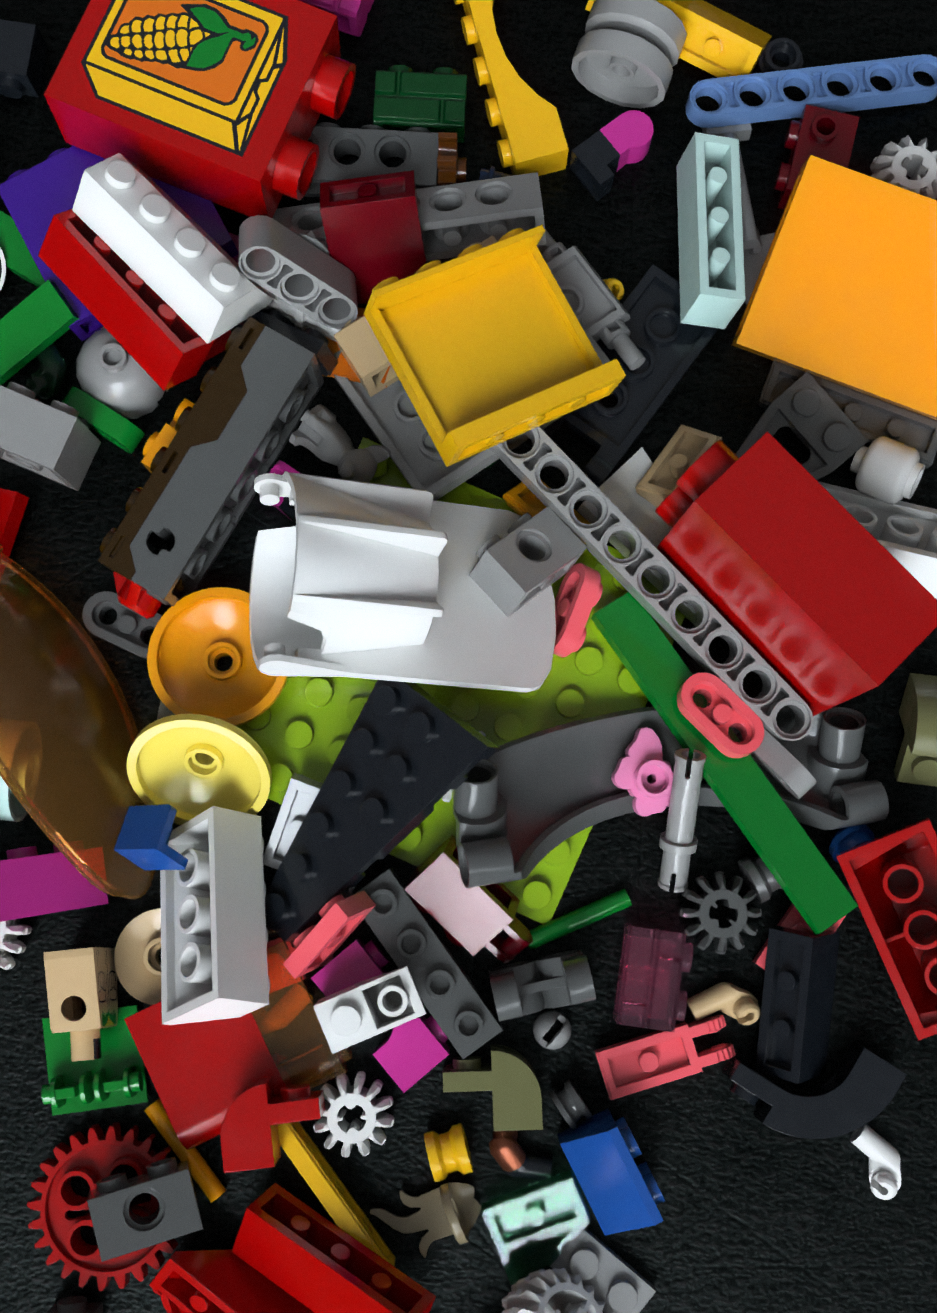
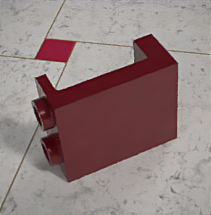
M414 170L320 183V213L330 257L354 273L358 304H367L372 289L381 281L390 277H398L399 280L414 275L420 267L428 263L417 203Z

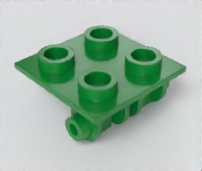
M138 1005L118 1007L117 1026L100 1028L102 1058L71 1062L70 1032L52 1033L49 1017L42 1018L49 1084L42 1086L41 1097L44 1105L51 1104L52 1116L149 1102L145 1064L124 1020L139 1012Z

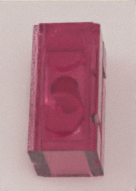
M625 923L613 1020L616 1024L674 1032L676 1020L684 1021L687 1007V992L679 991L682 972H690L693 958V944L685 942L686 933L671 929Z

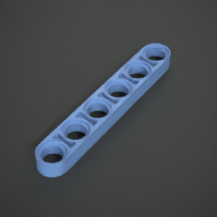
M921 54L705 79L693 85L687 99L685 112L688 119L694 125L701 128H715L800 118L806 104L842 113L926 103L932 101L937 96V57ZM918 71L928 73L932 76L934 85L923 86L915 80L913 73ZM875 76L884 77L890 82L892 89L880 91L871 84L870 78ZM832 81L841 82L848 88L849 94L845 96L834 95L829 91L827 83ZM789 86H796L805 93L806 99L793 101L785 95L783 89ZM745 91L755 92L761 97L763 103L758 106H749L741 100L740 94ZM702 96H709L717 101L719 108L712 112L702 110L697 105L696 99Z

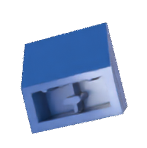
M609 1108L593 1115L591 1119L578 1123V1128L574 1131L570 1127L557 1134L565 1156L604 1235L655 1226L664 1221L656 1205L664 1202L665 1199L646 1161L636 1165L634 1158L642 1155L624 1117L614 1121Z

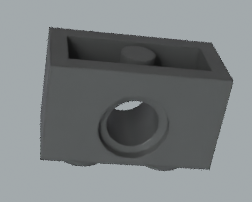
M176 1157L165 1158L147 1165V1173L127 1179L126 1173L123 1172L107 1176L96 1182L97 1189L89 1191L87 1202L101 1262L203 1229L188 1161L177 1163ZM141 1193L152 1194L159 1202L157 1210L145 1217L136 1215L130 1208V1202L135 1196Z

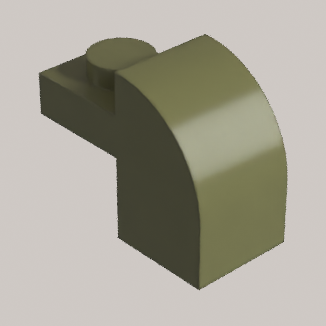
M910 673L899 709L905 734L894 768V774L897 782L937 787V676Z
M490 1044L491 1063L482 1064L480 1056H467L465 1059L458 1056L452 1058L453 1065H443V1092L492 1091L494 1131L543 1130L542 1097L538 1078L529 1061L516 1050L504 1045Z

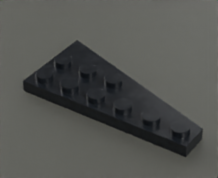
M378 680L266 891V924L284 942L294 941L303 931L313 926L322 918L319 915V911L328 901L340 895L347 887H354L366 876L364 871L377 859H384L434 811V804L450 789L456 790L469 778L467 773L480 760H488L499 747L416 683Z

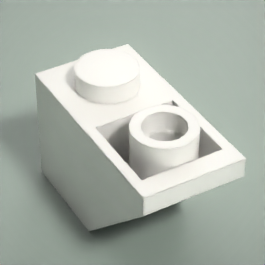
M408 966L361 981L319 999L313 1006L332 1054L426 1014Z

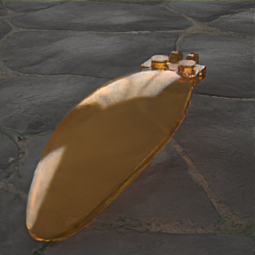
M0 544V776L46 836L93 886L111 896L138 899L149 890L155 870L145 871L114 851L129 806L145 805L133 790L127 775L128 753L134 739L138 735L132 713L106 660L81 624L41 582L18 563L3 554V547Z

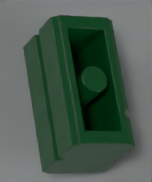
M393 65L387 70L376 71L373 110L374 125L381 126L386 130L405 131L410 127H422L436 133L457 132L458 142H465L466 74H459L455 69L449 67L436 68L432 73L414 72L412 68L405 65Z

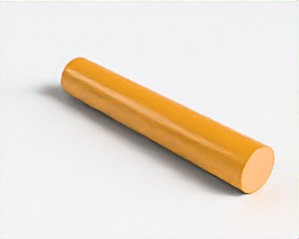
M160 1098L143 1111L181 1162L188 1161L192 1178L212 1203L227 1189L196 1147L187 1150L181 1144Z

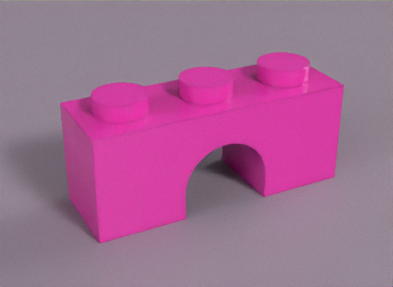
M358 937L313 975L311 979L325 996H329L361 981L387 973L388 971L384 966L389 963V959L372 939L365 944ZM423 1015L393 1028L390 1036L375 1048L373 1056L403 1093H405L449 1055L450 1047L446 1043L448 1040L447 1036L431 1015L426 1019Z

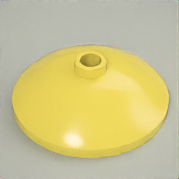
M177 714L163 717L150 723L136 736L127 757V775L137 796L145 805L169 804L174 807L177 813L173 823L179 825L184 824L212 806L256 815L265 805L271 789V767L258 743L237 726L207 715Z

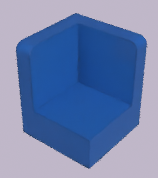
M169 804L129 806L114 851L145 871L185 870L188 859L167 845L173 830L172 824L177 810Z

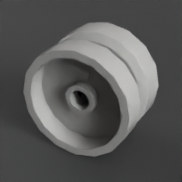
M596 0L586 22L585 35L580 38L574 53L571 69L576 79L588 91L606 101L631 108L654 107L665 98L673 74L672 67L678 63L687 32L683 22L676 14L656 0Z

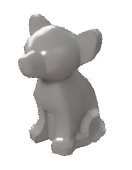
M322 404L316 405L311 410L308 409L300 419L302 421L298 430L291 434L289 442L294 446L302 445L320 460L337 466L339 475L345 480L369 483L376 473L377 464L388 459L391 455L390 450L382 445L355 449L346 431L336 421V415Z

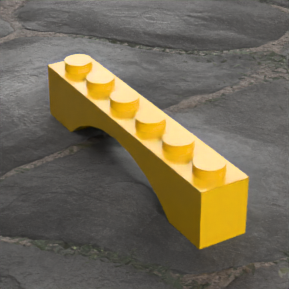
M454 0L456 5L463 4L466 16L461 17L465 41L467 45H475L478 57L473 58L478 85H486L490 96L489 99H485L490 126L499 127L502 140L497 141V149L502 167H510L512 175L538 172V176L566 169L569 149L557 108L539 96L518 75L506 57L496 32L492 10L495 0Z

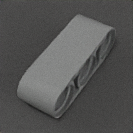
M255 215L242 222L239 227L238 266L247 278L329 328L340 329L349 320L351 322L356 320L358 315L357 285L355 275L350 269L268 216Z

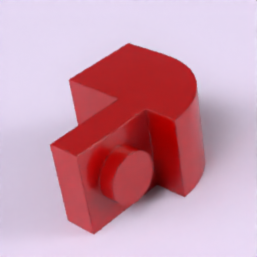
M273 1076L262 1078L249 1085L230 1105L222 1122L220 1137L224 1173L275 1167L281 1157L278 1124L321 1119L326 1110L324 1090L311 1091L310 1084H296L280 1088L281 1095L275 1096Z

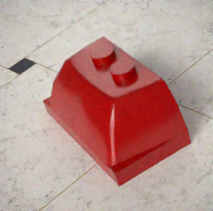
M926 818L836 854L918 1041L937 1034V835L930 819Z

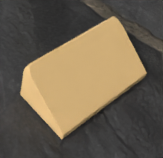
M681 424L635 487L636 493L658 508L678 487L676 484L678 479L719 439L722 440V437Z

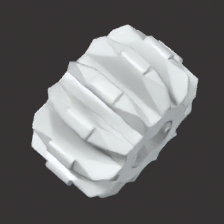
M909 135L902 138L898 145L890 141L882 149L881 155L875 157L871 163L870 171L873 173L871 177L935 200L937 199V150L930 152L926 149L928 146L927 138L921 140L917 146L913 144Z
M359 1071L354 1085L351 1086L348 1076L342 1072L336 1078L339 1090L328 1083H325L320 1089L324 1090V1098L327 1100L325 1101L326 1110L323 1114L325 1117L315 1122L313 1129L316 1133L330 1130L331 1133L324 1142V1147L327 1149L332 1148L337 1140L343 1142L341 1149L342 1157H349L353 1144H357L362 1156H367L371 1150L369 1139L376 1144L383 1145L387 1136L380 1127L388 1128L394 1124V1116L381 1112L393 1105L392 1096L376 1098V1095L383 1086L381 1080H375L369 1089L363 1087L366 1073ZM356 1105L362 1107L363 1112L360 1118L365 1119V1121L361 1122L355 1118L349 1123L344 1119L347 1109H341L343 1106H346L348 1109H353Z

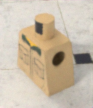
M89 947L44 952L50 1029L52 1033L70 1032L71 1062L102 1058L100 1028L117 1026L118 996L117 974L114 965L115 948ZM83 1002L86 1004L85 1015L82 1011Z

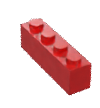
M72 209L53 215L38 254L41 260L163 391L196 376L215 340L207 344Z
M274 1183L246 1208L232 1253L314 1313L430 1312L436 1298L433 1293L278 1184Z

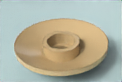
M161 908L146 911L131 920L121 932L114 953L116 974L124 989L135 999L149 1005H154L161 1001V962L158 958L161 950Z

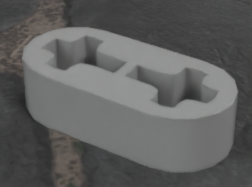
M764 729V738L761 745L750 755L797 799H800L817 781L785 747ZM739 732L736 736H737V737L739 738V740L741 741V740H742V735H741V733Z

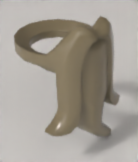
M448 1182L418 1196H411L400 1190V1199L404 1205L410 1208H421L412 1214L399 1216L382 1208L370 1209V1214L377 1216L387 1225L403 1234L428 1229L429 1231L421 1237L419 1243L420 1253L426 1258L428 1247L435 1240L454 1235L459 1244L469 1242V1231L480 1214L481 1205L474 1198L475 1191L473 1185Z

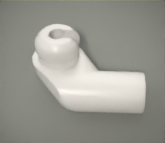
M865 1124L853 1131L850 1142L868 1156L869 1181L872 1193L879 1199L890 1200L896 1196L897 1191L901 1187L900 1154L896 1148Z

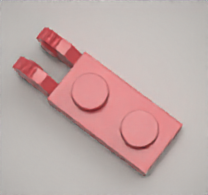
M724 1015L710 1016L699 1021H693L690 1024L683 1022L594 1050L609 1099L614 1100L703 1072V1067L736 1056L734 1046L731 1043L718 1044L697 1053L692 1039L720 1031L721 1028L727 1025Z

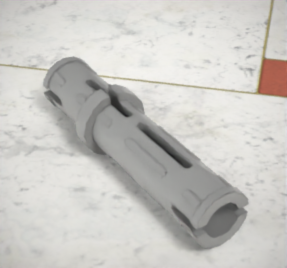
M689 748L678 749L674 754L675 764L666 831L661 833L659 847L663 850L657 884L661 889L669 892L672 874H676L674 893L684 892L688 889L691 854L696 852L698 843L697 837L694 836L706 754L694 749L691 768H688Z

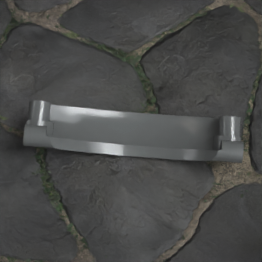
M652 706L618 711L551 727L498 746L499 749L488 760H480L467 773L469 778L456 790L453 789V815L456 820L458 864L465 888L523 880L528 877L535 866L552 849L569 837L602 821L633 813L632 801L634 797L630 796L626 789L616 787L611 780V775L616 768L618 760L621 757H626L625 749L633 741L636 730L641 727H648L654 730L662 745L663 760L671 764L672 772L674 771L675 751L683 749L655 708ZM788 706L781 708L776 717L777 725L784 733L791 730L795 724V714ZM847 707L830 708L813 716L812 729L801 740H777L817 781L800 799H797L754 759L799 823L822 830H834L883 822L888 816L889 802L884 786L878 780L865 781L868 760L861 753L867 720L857 710ZM731 728L736 735L740 732L736 728ZM688 756L687 767L691 768L692 760ZM651 775L647 777L649 783L652 781ZM702 777L698 806L724 807L704 777Z

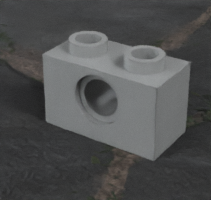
M549 506L533 517L529 513H525L508 529L507 536L502 539L497 534L492 536L476 553L480 560L469 576L507 617L569 572L587 549V546Z

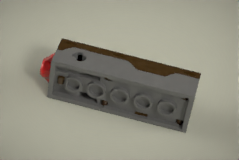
M250 316L242 328L236 327L230 334L225 345V352L227 353L218 368L215 366L211 367L204 376L200 386V391L202 392L193 408L188 406L181 413L175 426L177 434L168 448L164 446L157 452L150 466L152 474L143 488L138 487L132 492L125 506V511L128 513L118 529L112 528L100 545V552L102 554L98 561L113 571L118 602L146 619L154 617L162 604L174 607L177 601L197 591L257 493L254 490V479L261 474L270 472L289 441L291 434L300 423L301 417L308 410L324 383L315 353Z

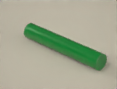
M625 888L529 930L533 938V942L528 945L530 951L632 906Z

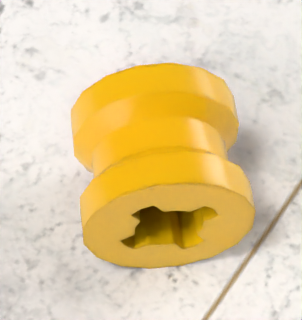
M462 1123L452 1125L449 1132L438 1134L435 1131H429L424 1133L428 1161L435 1182L443 1181L447 1178L448 1174L457 1171L463 1175L473 1173V1164Z

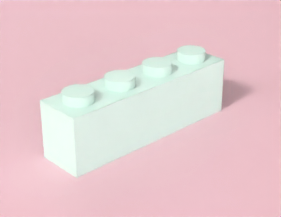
M695 132L676 166L680 322L683 324L725 329L746 300L739 139Z

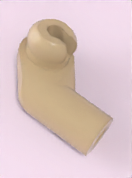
M729 982L718 983L686 999V1003L696 1021L720 1011L737 1019L738 1023L742 1025H751L759 1019L761 1013L758 1000L751 992Z

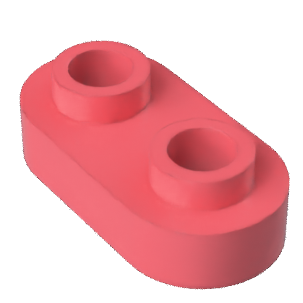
M582 563L575 564L566 573L555 598L556 639L553 654L562 658L578 651L583 645L587 632L585 627L592 608L600 600L603 591L600 573Z
M696 673L690 676L679 688L677 693L679 711L722 754L730 758H743L754 752L761 745L764 738V726L760 717L719 677L711 673ZM693 695H703L707 700V707L701 708L694 703ZM729 728H736L740 731L742 735L741 742H735L730 738L728 734Z

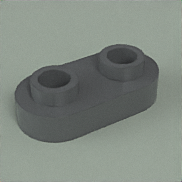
M103 591L91 596L85 603L82 612L83 622L88 631L103 640L147 659L149 645L145 643V633L156 627L162 615L156 613L154 617L146 619L119 603L117 594L114 592ZM115 609L117 612L116 621L113 624L105 625L103 621L105 612Z

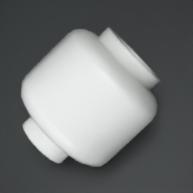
M882 436L876 438L869 448L862 446L856 452L850 471L857 473L855 484L859 492L893 505L901 501L903 497L911 499L922 478L925 465L919 463L920 455L916 448Z

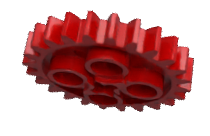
M114 1122L109 1126L106 1136H104L99 1124H94L89 1128L88 1140L80 1131L75 1132L70 1136L71 1147L61 1142L53 1149L57 1160L47 1158L40 1164L39 1167L48 1177H38L31 1183V1187L42 1193V1195L34 1197L27 1203L28 1208L40 1211V1215L28 1224V1228L43 1229L44 1235L34 1246L37 1249L50 1245L53 1251L48 1256L45 1262L46 1265L49 1266L61 1259L65 1263L61 1272V1278L65 1279L73 1270L80 1272L79 1287L81 1288L86 1285L92 1276L97 1277L99 1291H104L112 1277L115 1278L118 1287L124 1289L129 1283L130 1272L139 1282H142L149 1274L147 1264L158 1270L165 1262L161 1251L172 1254L178 1245L175 1239H171L101 1262L98 1245L87 1244L81 1236V1226L93 1227L90 1212L76 1218H69L67 1215L69 1210L80 1211L89 1209L88 1197L79 1196L73 1191L71 1186L72 1176L83 1177L88 1182L91 1191L97 1189L96 1182L98 1180L117 1174L119 1165L127 1164L132 1166L139 1176L147 1173V1165L168 1157L171 1151L169 1146L159 1152L152 1149L157 1136L154 1133L144 1142L138 1140L139 1126L134 1125L125 1136H121L119 1122ZM150 1194L151 1200L131 1201L130 1208L135 1214L145 1217L157 1210L159 1202L155 1196Z

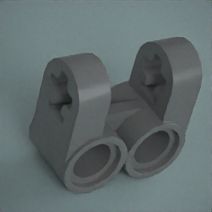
M582 949L554 953L535 960L514 962L488 970L499 1022L523 1017L545 1008H558L596 1000L589 963Z

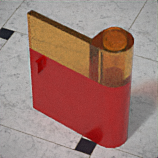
M284 941L267 949L268 976L270 978L269 1005L238 1018L163 1025L160 1001L124 1019L179 1141L187 1150L220 1135L222 1122L230 1105L243 1090L262 1078L273 1076L274 1094L278 1096L281 1095L280 1088L310 1084V1089H313L348 1072L346 1061L353 1058L351 1050L348 1047L332 1054L314 1010L313 1000L302 977L294 979L283 965L291 955Z

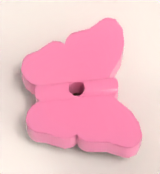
M641 727L636 730L633 741L625 749L626 757H621L618 760L616 768L611 775V780L616 787L626 789L629 795L634 797L632 807L636 814L639 816H649L661 813L666 807H669L673 772L671 764L663 760L662 745L653 729ZM648 775L652 777L651 783L647 781Z

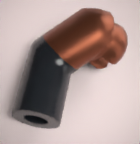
M493 1130V1140L489 1142L490 1153L506 1174L516 1178L550 1182L552 1157L525 1153L517 1143L518 1131Z

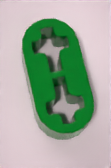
M72 386L62 400V403L79 411L78 417L91 425V430L130 454L135 451L145 436V433L132 422L79 388Z

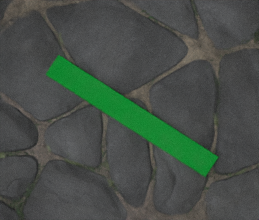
M629 592L595 612L591 617L592 621L682 748H689V758L692 760L694 749L706 754L703 770L704 779L815 935L822 933L858 907V904L749 754L743 758L725 756L681 714L677 706V693L681 685L693 674L650 614ZM693 695L694 703L701 708L707 707V700L703 695ZM729 728L728 734L730 738L735 742H741L734 731Z

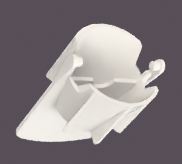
M287 471L283 475L265 473L254 479V490L260 494V502L268 506L275 505L280 501V497H289V505L295 506L296 526L259 530L255 539L250 578L249 629L253 659L257 669L263 674L270 676L351 677L525 693L538 690L551 671L556 639L555 599L552 586L550 585L507 617L469 576L480 560L476 555L479 548L496 534L501 539L507 536L508 529L521 515L509 510L433 501V494L431 492L414 488Z

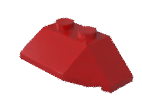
M232 1249L175 1251L149 1284L153 1292L160 1295L163 1307L167 1313H314L232 1253Z

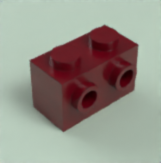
M806 104L799 121L791 120L784 142V148L791 149L788 163L781 162L774 184V190L781 191L777 208L785 209L800 168L810 155L848 168L860 117Z

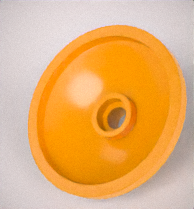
M227 587L207 588L183 597L176 602L174 607L171 606L163 614L150 638L147 653L149 678L161 702L175 715H207L224 720L235 726H240L256 719L267 711L280 696L288 679V676L266 675L257 669L250 643L249 593L239 589ZM224 656L231 657L233 660L231 668L226 671L218 670L217 663L219 659Z

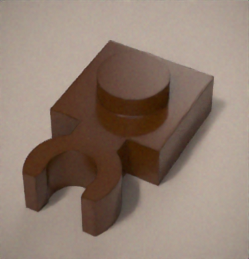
M438 132V186L466 182L467 157H458L457 132Z

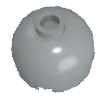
M106 328L95 331L83 343L76 359V376L82 391L126 419H137L151 413L159 405L157 402L163 397L165 391L161 389Z

